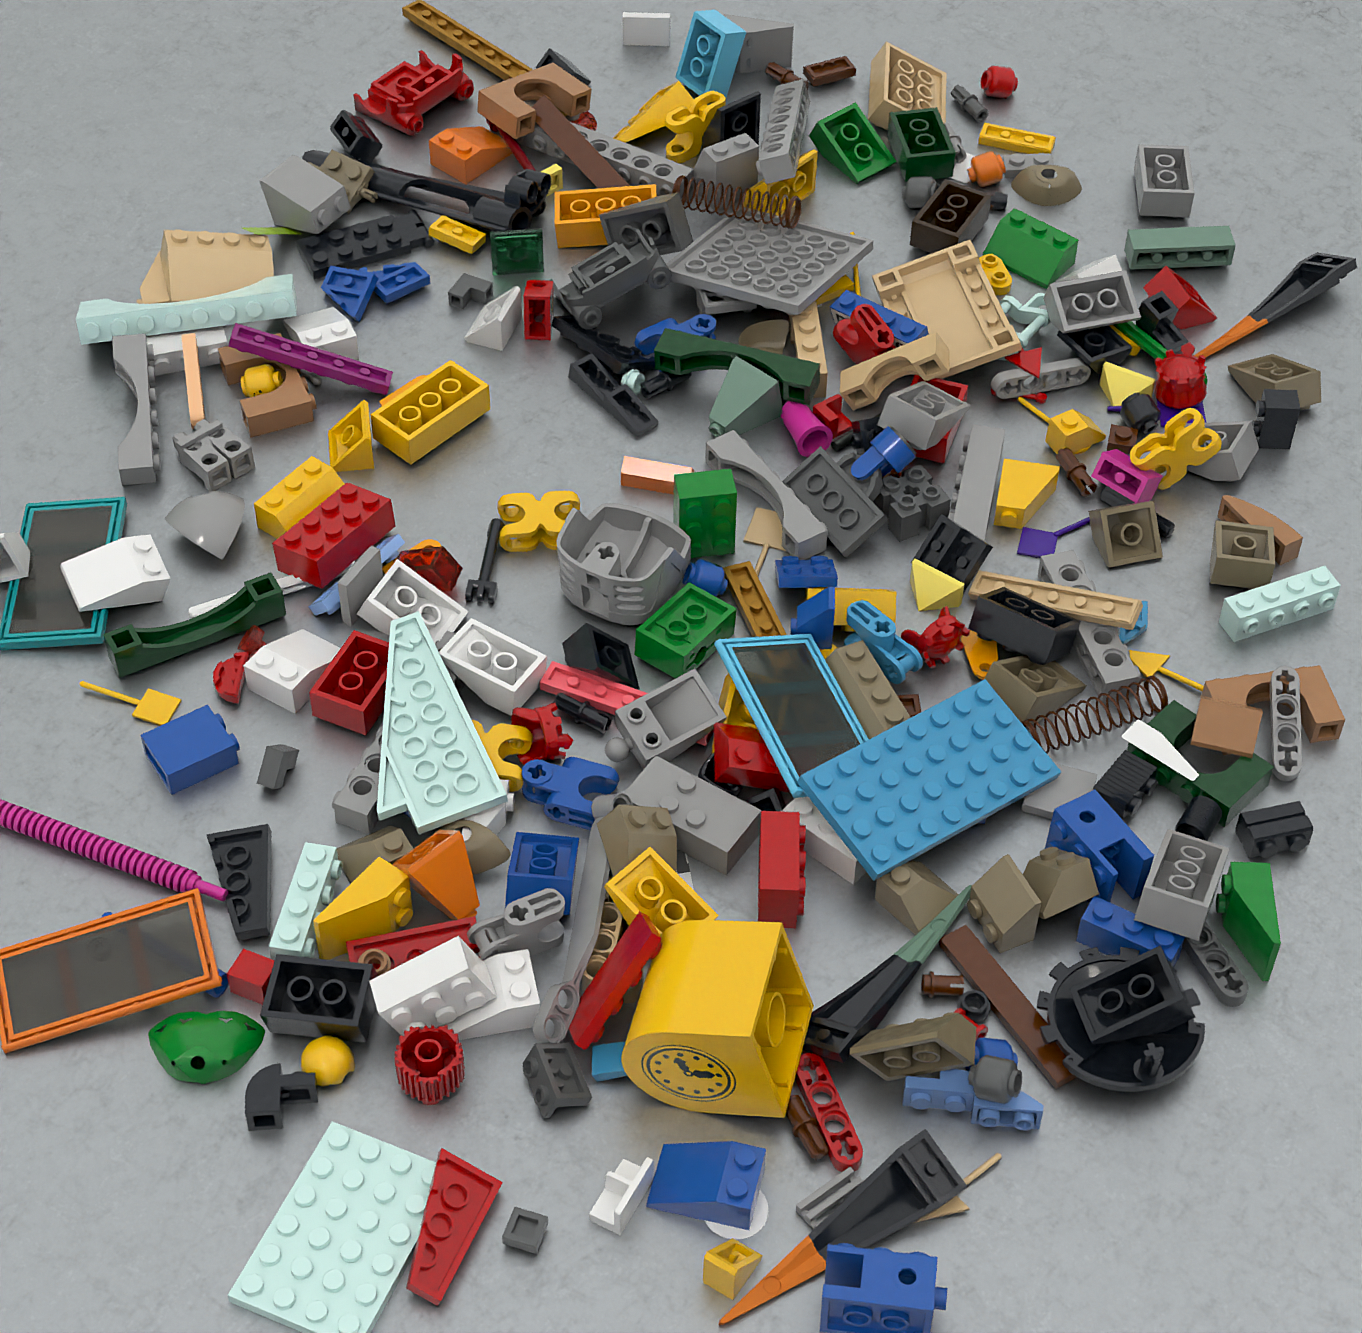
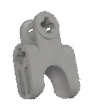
M547 888L515 900L506 906L504 914L494 918L490 917L474 924L468 930L467 937L470 943L477 944L480 950L478 957L482 961L496 954L525 949L529 950L530 957L558 947L564 939V928L559 921L565 909L564 897L557 890Z

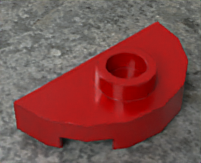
M249 652L233 654L234 657L227 659L223 663L220 661L213 671L214 688L218 695L228 702L239 703L245 679L243 665L250 659Z

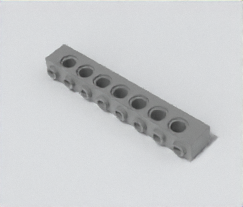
M804 79L776 86L772 96V104L769 105L770 113L767 114L768 122L765 123L766 131L763 132L764 140L761 142V151H759V161H756L758 174L764 177L766 184L796 176L810 106V98Z
M536 122L534 132L515 139L519 144L575 165ZM570 122L630 186L656 184L658 197L672 194L674 183L680 175L686 176L688 183L693 177V168ZM682 180L680 186L681 200L684 192V180ZM693 180L690 184L689 193L693 189Z
M446 631L442 639L435 642L438 652L450 641L455 633ZM446 666L460 694L466 684ZM383 724L379 727L376 739L371 747L368 746L364 750L362 760L357 768H353L350 771L346 785L342 791H338L332 801L336 823L366 834H370L379 821L377 798Z

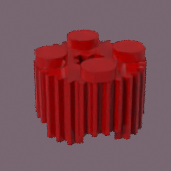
M426 1025L423 1029L411 1026L409 1027L410 1031L405 1030L404 1036H399L400 1045L396 1046L397 1051L394 1053L398 1084L401 1085L402 1090H405L406 1095L411 1094V1098L418 1097V1101H422L425 1105H436L440 1100H443V1096L449 1097L450 1092L455 1093V1088H459L460 1083L464 1080L465 1066L462 1044L459 1043L458 1034H454L453 1029L448 1030L447 1025L443 1027L438 1026L437 1029H435L434 1025L431 1028H428Z

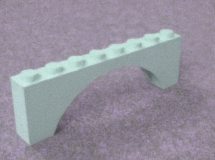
M293 274L266 277L257 283L235 291L187 301L154 304L123 303L108 298L80 302L76 316L80 343L83 345L112 341V336L134 334L150 336L297 316V298Z

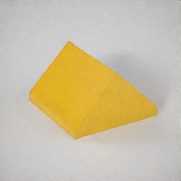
M365 400L361 401L328 431L330 466L336 472L374 469L368 402Z

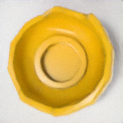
M326 1035L314 1039L305 1047L301 1055V1071L315 1073L317 1085L321 1087L329 1086L330 1084H341L347 1073L353 1072L355 1069L353 1052L337 1037Z

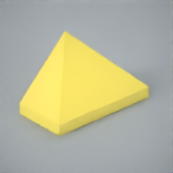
M1105 361L1099 385L1112 406H1122V402L1128 396L1137 392L1148 394L1152 398L1156 379Z
M917 559L912 561L910 584L918 611L942 609L945 606L954 608L962 604L964 583Z

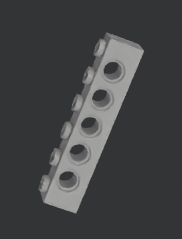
M1074 550L1041 556L1038 570V578L1041 582L1096 592L1094 582L1089 581L1082 560H1078ZM1079 620L1081 622L1073 647L1097 695L1100 693L1108 694L1111 689L1118 690L1121 686L1128 687L1131 682L1139 683L1141 680L1140 670L1138 666L1133 665L1127 645L1122 644L1118 636L1117 627ZM1132 685L1130 688L1136 693L1137 685ZM1127 689L1120 690V692L1126 697ZM1129 690V697H1133L1134 695ZM1112 692L1110 694V696L1114 700H1116L1117 692ZM1101 696L1099 699L1105 703L1107 696Z

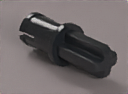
M660 371L658 376L640 383V391L646 399L665 390L671 391L674 385L689 379L692 372L677 375Z
M558 693L553 702L556 703L559 710L575 717L576 723H584L603 734L609 729L613 720L611 715L590 706V702L585 701L581 703L563 693Z

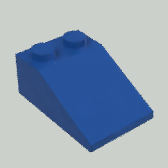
M516 832L507 874L505 908L515 900L549 888L561 893L565 901L563 915H570L579 838Z
M734 1141L663 1144L646 1207L749 1230L765 1171L766 1148Z

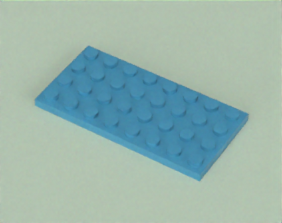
M984 679L800 775L797 783L872 880L875 881L891 872L894 868L909 862L1057 779L1061 774V770L1038 742L1034 740L1033 736L987 680Z

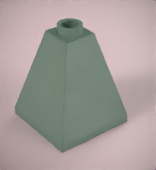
M736 356L732 360L709 415L710 426L708 429L711 434L718 437L734 430L738 435H741L781 417L783 405L779 382Z

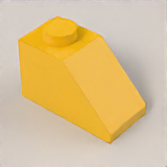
M1071 409L1050 418L1045 442L1056 454H1058L1060 449L1069 448L1072 453H1075L1105 440L1106 435L1091 418Z

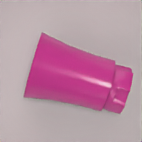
M792 401L784 404L781 418L795 441L798 452L804 457H809L820 446L826 451L833 439L832 431L813 414L807 405Z

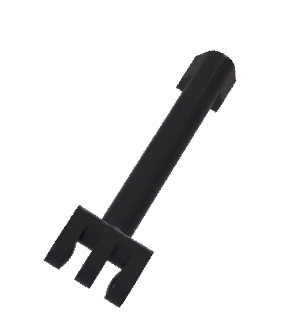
M494 518L489 523L487 543L478 580L468 579L465 600L472 601L475 591L477 592L478 602H483L485 593H489L488 603H495L498 586L497 582H490L500 531L505 526L500 519Z

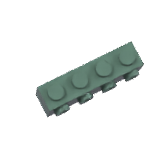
M1229 225L1128 229L1124 251L1130 269L1164 268L1165 266L1169 268L1225 266L1232 264L1236 244Z

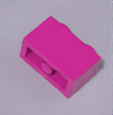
M1118 449L1102 452L1091 475L1094 479L1135 503L1152 500L1163 477L1152 469L1147 471L1138 469L1131 462L1130 456Z

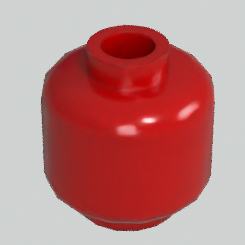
M992 65L982 73L980 85L987 96L1006 99L1011 96L1012 92L1016 91L1018 78L1015 77L1012 68Z

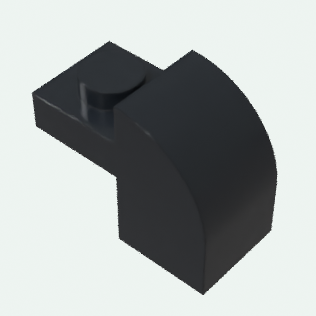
M1163 291L1142 301L1139 307L1141 318L1136 320V325L1165 349H1172L1174 353L1180 351L1181 346L1189 342L1172 323L1179 309Z
M281 1063L272 1064L259 1070L250 1079L245 1092V1117L248 1130L283 1129L284 1105L318 1103V1086L315 1073L298 1071L283 1075Z

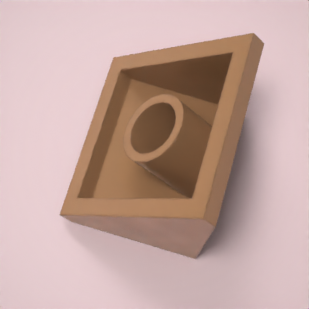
M1200 695L1190 745L1252 758L1263 711L1260 708Z

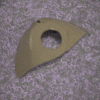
M1057 165L1029 166L1023 169L1011 183L1012 189L1018 195L1040 206H1057L1067 203L1079 195L1082 190L1076 174L1067 167ZM1050 169L1055 171L1057 176L1053 179L1043 177L1041 172Z
M779 319L750 325L740 334L739 345L782 354L789 323L786 320Z
M460 819L438 827L435 830L437 832L438 830H456L460 827H467L472 831L471 837L464 841L472 875L493 869L506 862L511 856L510 850L489 828L477 822Z

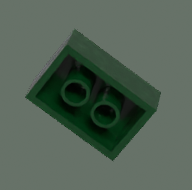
M938 108L889 112L887 137L904 181L908 182L911 177H933L934 179L953 177L956 152Z

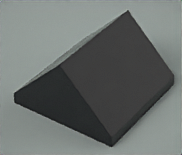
M1109 325L1064 334L1061 331L1057 333V336L1100 376L1105 361L1118 366L1131 353L1133 348Z

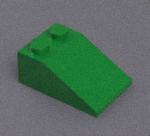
M856 102L819 120L809 134L810 139L820 154L856 184L897 162Z
M1230 862L1228 873L1222 875V893L1216 895V912L1221 913L1223 927L1262 981H1269L1281 945L1270 863Z

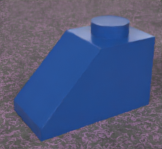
M827 587L797 606V618H791L790 635L811 634L819 649H832L835 587Z

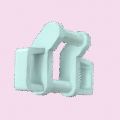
M1045 293L1035 294L1024 306L1013 296L1006 295L1000 301L1005 314L1007 313L1018 323L1028 324L1021 333L1016 332L1023 349L1028 345V340L1041 327H1046L1050 323L1047 310L1037 308L1045 305L1043 299ZM1004 357L998 358L999 360L1007 361Z

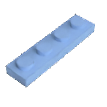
M399 534L384 539L376 546V548L380 549L381 563H389L399 555L397 550L405 544V541ZM337 582L308 606L315 616L325 612L330 615L341 607Z

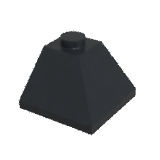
M585 623L562 643L565 662L569 667L637 690L640 689L628 644L588 623Z

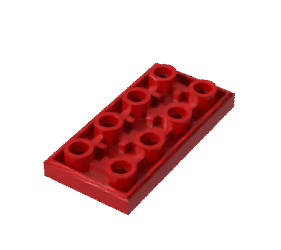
M641 911L638 912L580 997L579 1006L570 1024L569 1031L575 1045L584 1050L588 1049L592 1042H598L603 1035L604 1024L609 1016H614L619 1012L623 1005V996L629 987L633 988L638 984L643 974L642 968L648 959L653 960L661 949V936L650 917Z

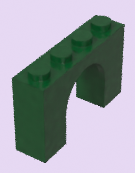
M1173 700L1147 725L1159 731L1178 750L1192 737L1196 714ZM1130 742L1127 747V751L1158 767L1155 777L1158 780V784L1168 788L1184 802L1190 803L1191 799L1197 796H1204L1214 800L1222 810V817L1218 823L1223 827L1228 825L1269 785L1274 768L1273 765L1253 753L1252 758L1241 756L1228 769L1214 774L1197 772L1199 776L1194 781H1191Z

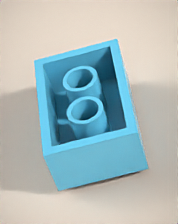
M715 9L694 11L675 78L699 96L708 91H717L727 98L746 31Z

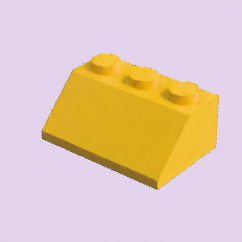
M813 149L799 156L795 177L766 184L763 178V180L750 188L751 201L755 190L759 189L761 204L764 192L768 191L770 202L767 213H769L772 196L774 193H778L779 205L776 215L779 216V206L783 195L787 194L789 202L793 196H798L802 201L814 193L818 151ZM749 190L745 195L744 207H747ZM758 192L756 193L754 198V210L756 209L758 202ZM766 193L765 198H764V201H763V210H762V212H764L765 209H766L767 199H768V198H767V193ZM777 196L773 200L772 214H774ZM786 197L783 200L781 215L785 210Z
M311 456L254 503L257 527L278 539L345 483L333 467Z
M827 587L806 588V600ZM835 588L834 625H841V631H855L847 624V608L851 603L860 600L869 602L895 623L897 592L893 589Z

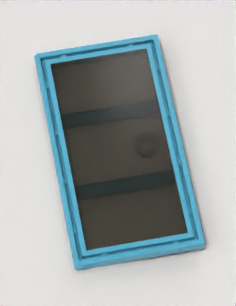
M811 634L718 639L714 643L793 798L808 797L797 783L800 775L869 740Z

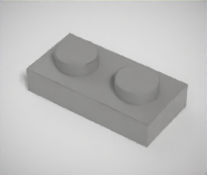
M1052 153L1006 154L1002 157L1006 173H1004L1005 178H1015L1023 169L1032 165H1054ZM1047 169L1043 170L1041 174L1043 177H1054L1055 171Z

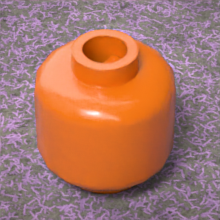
M992 151L973 157L970 162L971 168L967 169L970 181L972 183L977 182L981 188L1002 181L1003 174L1006 173L1000 154L996 155Z

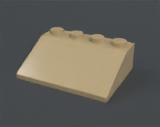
M886 41L871 61L868 120L875 126L888 130L889 112L937 107L943 123H946L947 73Z
M179 229L164 230L160 258L170 302L215 296L247 287L266 277L274 276L272 250L268 235L183 231Z

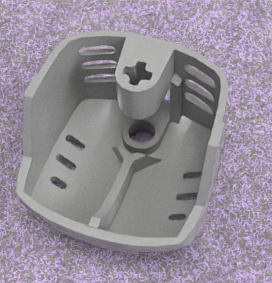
M616 503L601 504L587 517L579 510L572 508L556 540L560 566V584L567 598L573 605L578 606L582 610L621 625L644 623L661 608L674 593L681 579L684 578L691 559V539L677 525L652 512Z

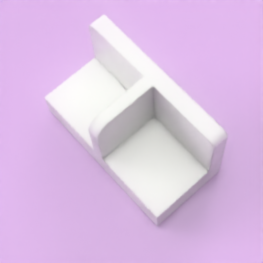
M647 1157L640 1167L622 1159L615 1172L608 1171L605 1175V1189L590 1211L589 1221L621 1235L653 1182L654 1160Z

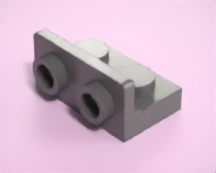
M571 1043L534 1044L522 1065L523 1073L528 1079L535 1104L538 1105L542 1117L550 1118L557 1107L587 1106L592 1099V1095Z

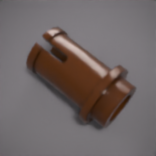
M930 971L928 975H922L921 992L928 995L929 998H933L934 995L961 997L964 988L950 987V984H964L963 975H934V972Z

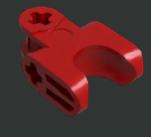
M869 304L857 306L852 311L850 318L839 321L833 328L835 340L855 364L862 363L896 348L893 345L894 334Z

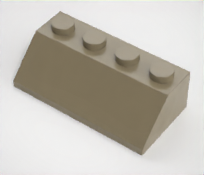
M863 640L836 648L825 659L868 739L911 718ZM812 672L808 677L810 682H818L814 672ZM817 694L836 731L846 732L826 694ZM844 744L847 750L854 748L853 744Z

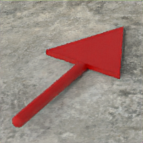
M1042 347L1024 351L1022 348V350L1018 351L1019 353L1004 357L1007 361L1038 379L1040 378Z

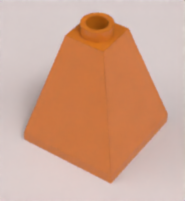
M438 830L392 864L409 876L410 887L451 920L477 915L476 908L480 906L464 838L460 831Z

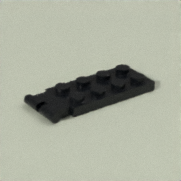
M412 209L406 215L398 217L393 215L383 216L371 221L296 240V244L313 279L326 276L330 266L353 269L411 253L413 248L424 245L430 248L435 244L433 237L428 235L429 231L418 212Z

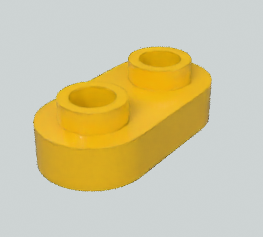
M994 254L981 256L979 258L980 264L995 295L1002 296L1008 294L1011 290L1012 277L1003 261Z

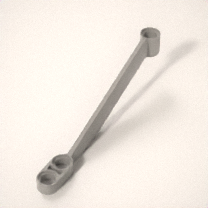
M625 793L601 795L596 797L592 803L591 809L595 820L591 827L563 981L549 988L533 1024L534 1036L540 1043L561 1042L566 1036L579 1006V983L598 939L606 894L604 886L608 882L610 872L609 861L596 823L619 804L633 805L632 799ZM561 990H564L567 995V1004L564 1008L560 1006L558 1001ZM549 1019L553 1022L555 1029L552 1037H549L545 1031V1026Z

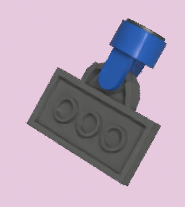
M887 426L870 441L872 447L863 455H856L853 452L842 457L837 463L820 446L782 481L788 488L794 491L796 497L803 504L810 508L811 513L818 521L825 524L828 530L827 538L845 558L888 521V518L873 503L880 493L883 484L882 477L892 469L896 473H900L916 458L914 449L892 426Z

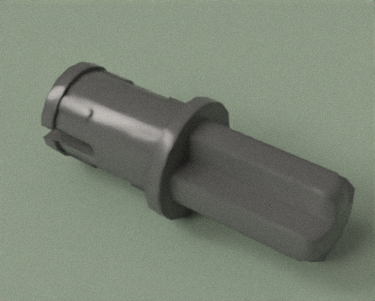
M954 86L951 96L961 105V109L964 112L967 111L977 122H983L989 113L978 102L977 96L970 94L963 86Z

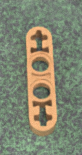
M188 333L181 334L190 422L192 430H194L196 423L205 419L196 334Z

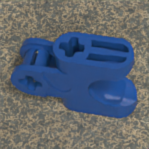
M707 314L696 315L680 324L674 318H668L638 332L634 344L636 348L642 350L644 355L654 353V349L665 328L716 339V336L713 334L716 329V320Z
M577 757L566 758L562 766L536 759L527 762L522 767V779L524 781L522 793L526 800L544 805V813L554 821L590 831L595 820L591 809L593 802L585 799L583 796L589 793L611 794L616 789L620 780L614 768Z

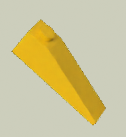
M677 81L657 91L639 109L640 112L628 121L629 125L622 128L613 138L627 143L666 126V115L680 106L690 109L694 99L680 81Z

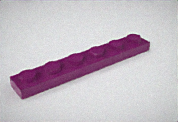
M235 323L228 344L229 347L235 348L238 351L255 354L267 360L287 364L296 369L310 371L322 377L336 379L347 385L365 388L373 393L387 395L393 374L392 371L238 323Z

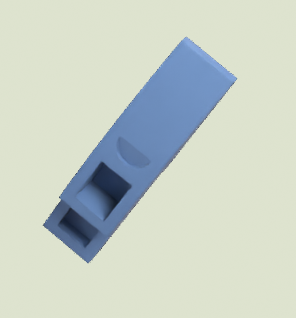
M960 1069L944 1070L939 1072V1078L905 1076L902 1106H912L915 1109L921 1110L935 1108L946 1109L950 1112L970 1111L971 1123L981 1124L984 1127L1007 1126L1015 1127L1019 1130L1040 1129L1043 1105L1022 1091L1008 1103L1002 1104L977 1098L973 1085H969L968 1082L969 1071Z

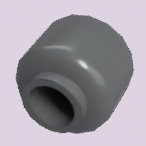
M911 177L902 188V199L906 200L909 208L922 209L939 188L940 184L936 183L933 177Z
M985 1055L978 1061L977 1065L971 1066L968 1082L969 1085H973L977 1098L1006 1104L1013 1097L1019 1095L1023 1076L1013 1060Z

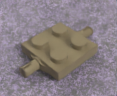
M331 150L321 167L308 162L344 186L351 206L346 213L350 214L355 204L361 198L372 203L376 202L375 199L378 198V194L367 189L368 183L375 173L371 167L335 150Z

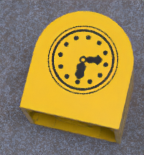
M690 920L668 927L660 934L662 946L658 955L650 962L621 1054L622 1066L627 1076L648 1095L677 1108L701 1113L785 1118L814 1005L782 922Z

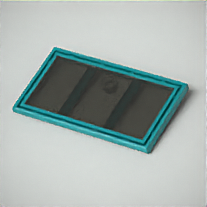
M125 497L26 504L20 535L30 550L28 577L9 582L0 625V650L102 644L104 642L103 634H105L109 608L79 612L60 565L62 562L122 538L128 504Z

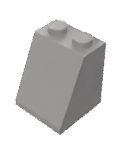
M744 133L703 148L693 171L696 184L698 185L699 181L704 179L707 187L708 183L713 181L716 189L717 185L722 182L724 192L726 187L731 184L733 195L735 189L741 186L743 198L746 188H751L758 183L756 161H759V146ZM701 182L698 191V194L701 197L703 193V182ZM712 183L710 184L707 193L708 204L712 195ZM721 185L719 186L717 191L716 207L718 206L721 197ZM730 187L727 190L725 206L729 203ZM740 189L737 190L735 203L739 201ZM714 197L710 205L713 210H715ZM723 199L718 210L723 208Z
M296 155L290 156L259 180L274 225L319 234L351 208L342 184Z

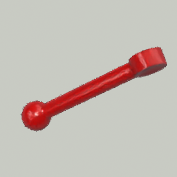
M991 388V394L994 395V396H997L996 393H995V392L993 391V389ZM1043 392L1037 395L1018 396L1036 400L1040 404L1045 403L1047 400V395Z

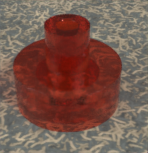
M252 625L241 639L237 649L241 652H249V655L254 650L258 651L262 646L267 645V643L262 641L265 631L256 625Z

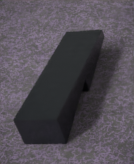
M593 353L570 364L568 377L635 437L658 426L659 421L627 384L620 386Z

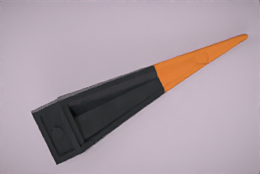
M1316 252L1300 261L1253 311L1232 329L1194 356L1199 358V355L1203 354L1206 358L1339 284V279L1345 278L1347 273L1357 268L1356 258Z
M924 1129L893 1152L724 1315L718 1325L730 1322L825 1271L828 1244L848 1243L858 1248H867L933 1213L968 1186L927 1130Z

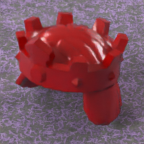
M1190 342L1181 346V354H1174V351L1170 349L1166 351V357L1163 360L1161 358H1156L1155 360L1157 380L1154 385V395L1159 402L1170 408L1187 409L1196 406L1205 399L1207 394V386L1204 382L1206 378L1205 370L1207 368L1204 365L1206 358L1203 354L1199 355V358L1194 356L1195 347Z
M945 606L941 609L938 619L931 623L921 635L914 630L907 629L901 633V639L918 650L929 668H935V661L940 660L945 665L950 662L948 655L954 649L961 651L965 645L960 640L962 635L967 637L970 634V630L965 628V624L951 615L948 606Z
M556 703L535 707L534 709L516 707L512 710L511 725L525 727L533 736L529 751L525 754H517L523 766L527 762L536 759H565L566 752L559 751V749L562 747L569 749L574 740L569 734H562L561 717H556L553 714L558 709Z

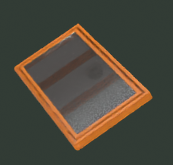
M199 889L189 890L1 948L0 1038L1 1049L6 1054L222 986V978L219 976Z

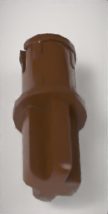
M775 62L768 63L765 69V73L780 82V85L802 80L794 74L793 70H786ZM805 81V85L808 90L809 83L808 81Z
M1069 448L1060 449L1056 459L1065 470L1066 478L1073 481L1083 497L1090 496L1091 493L1086 488V485L1094 493L1097 489V484L1086 472L1085 464L1080 463Z
M799 1095L790 1096L786 1116L792 1124V1133L795 1137L800 1138L811 1158L820 1160L829 1153V1148L817 1129L818 1121L810 1116Z

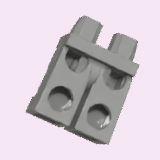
M203 419L196 423L194 426L195 432L187 435L185 432H179L173 436L174 447L178 451L180 463L191 472H195L204 481L205 487L209 491H215L231 482V476L236 479L255 468L252 447L228 428L223 427L218 419L211 423Z

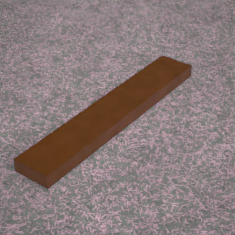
M545 95L532 106L536 110L535 122L597 188L630 186Z
M964 925L943 936L939 940V946L972 987L986 995L991 1005L990 1009L1053 1087L1057 1089L1077 1078L1064 1067L1062 1061L1067 1056L1060 1050L1055 1042L1047 1045L1044 1043L1040 1034V1026H1046L1048 1023L969 927Z

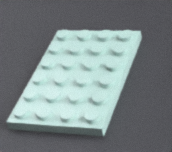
M332 1121L228 1294L229 1302L302 1333H371L414 1256L436 1162Z

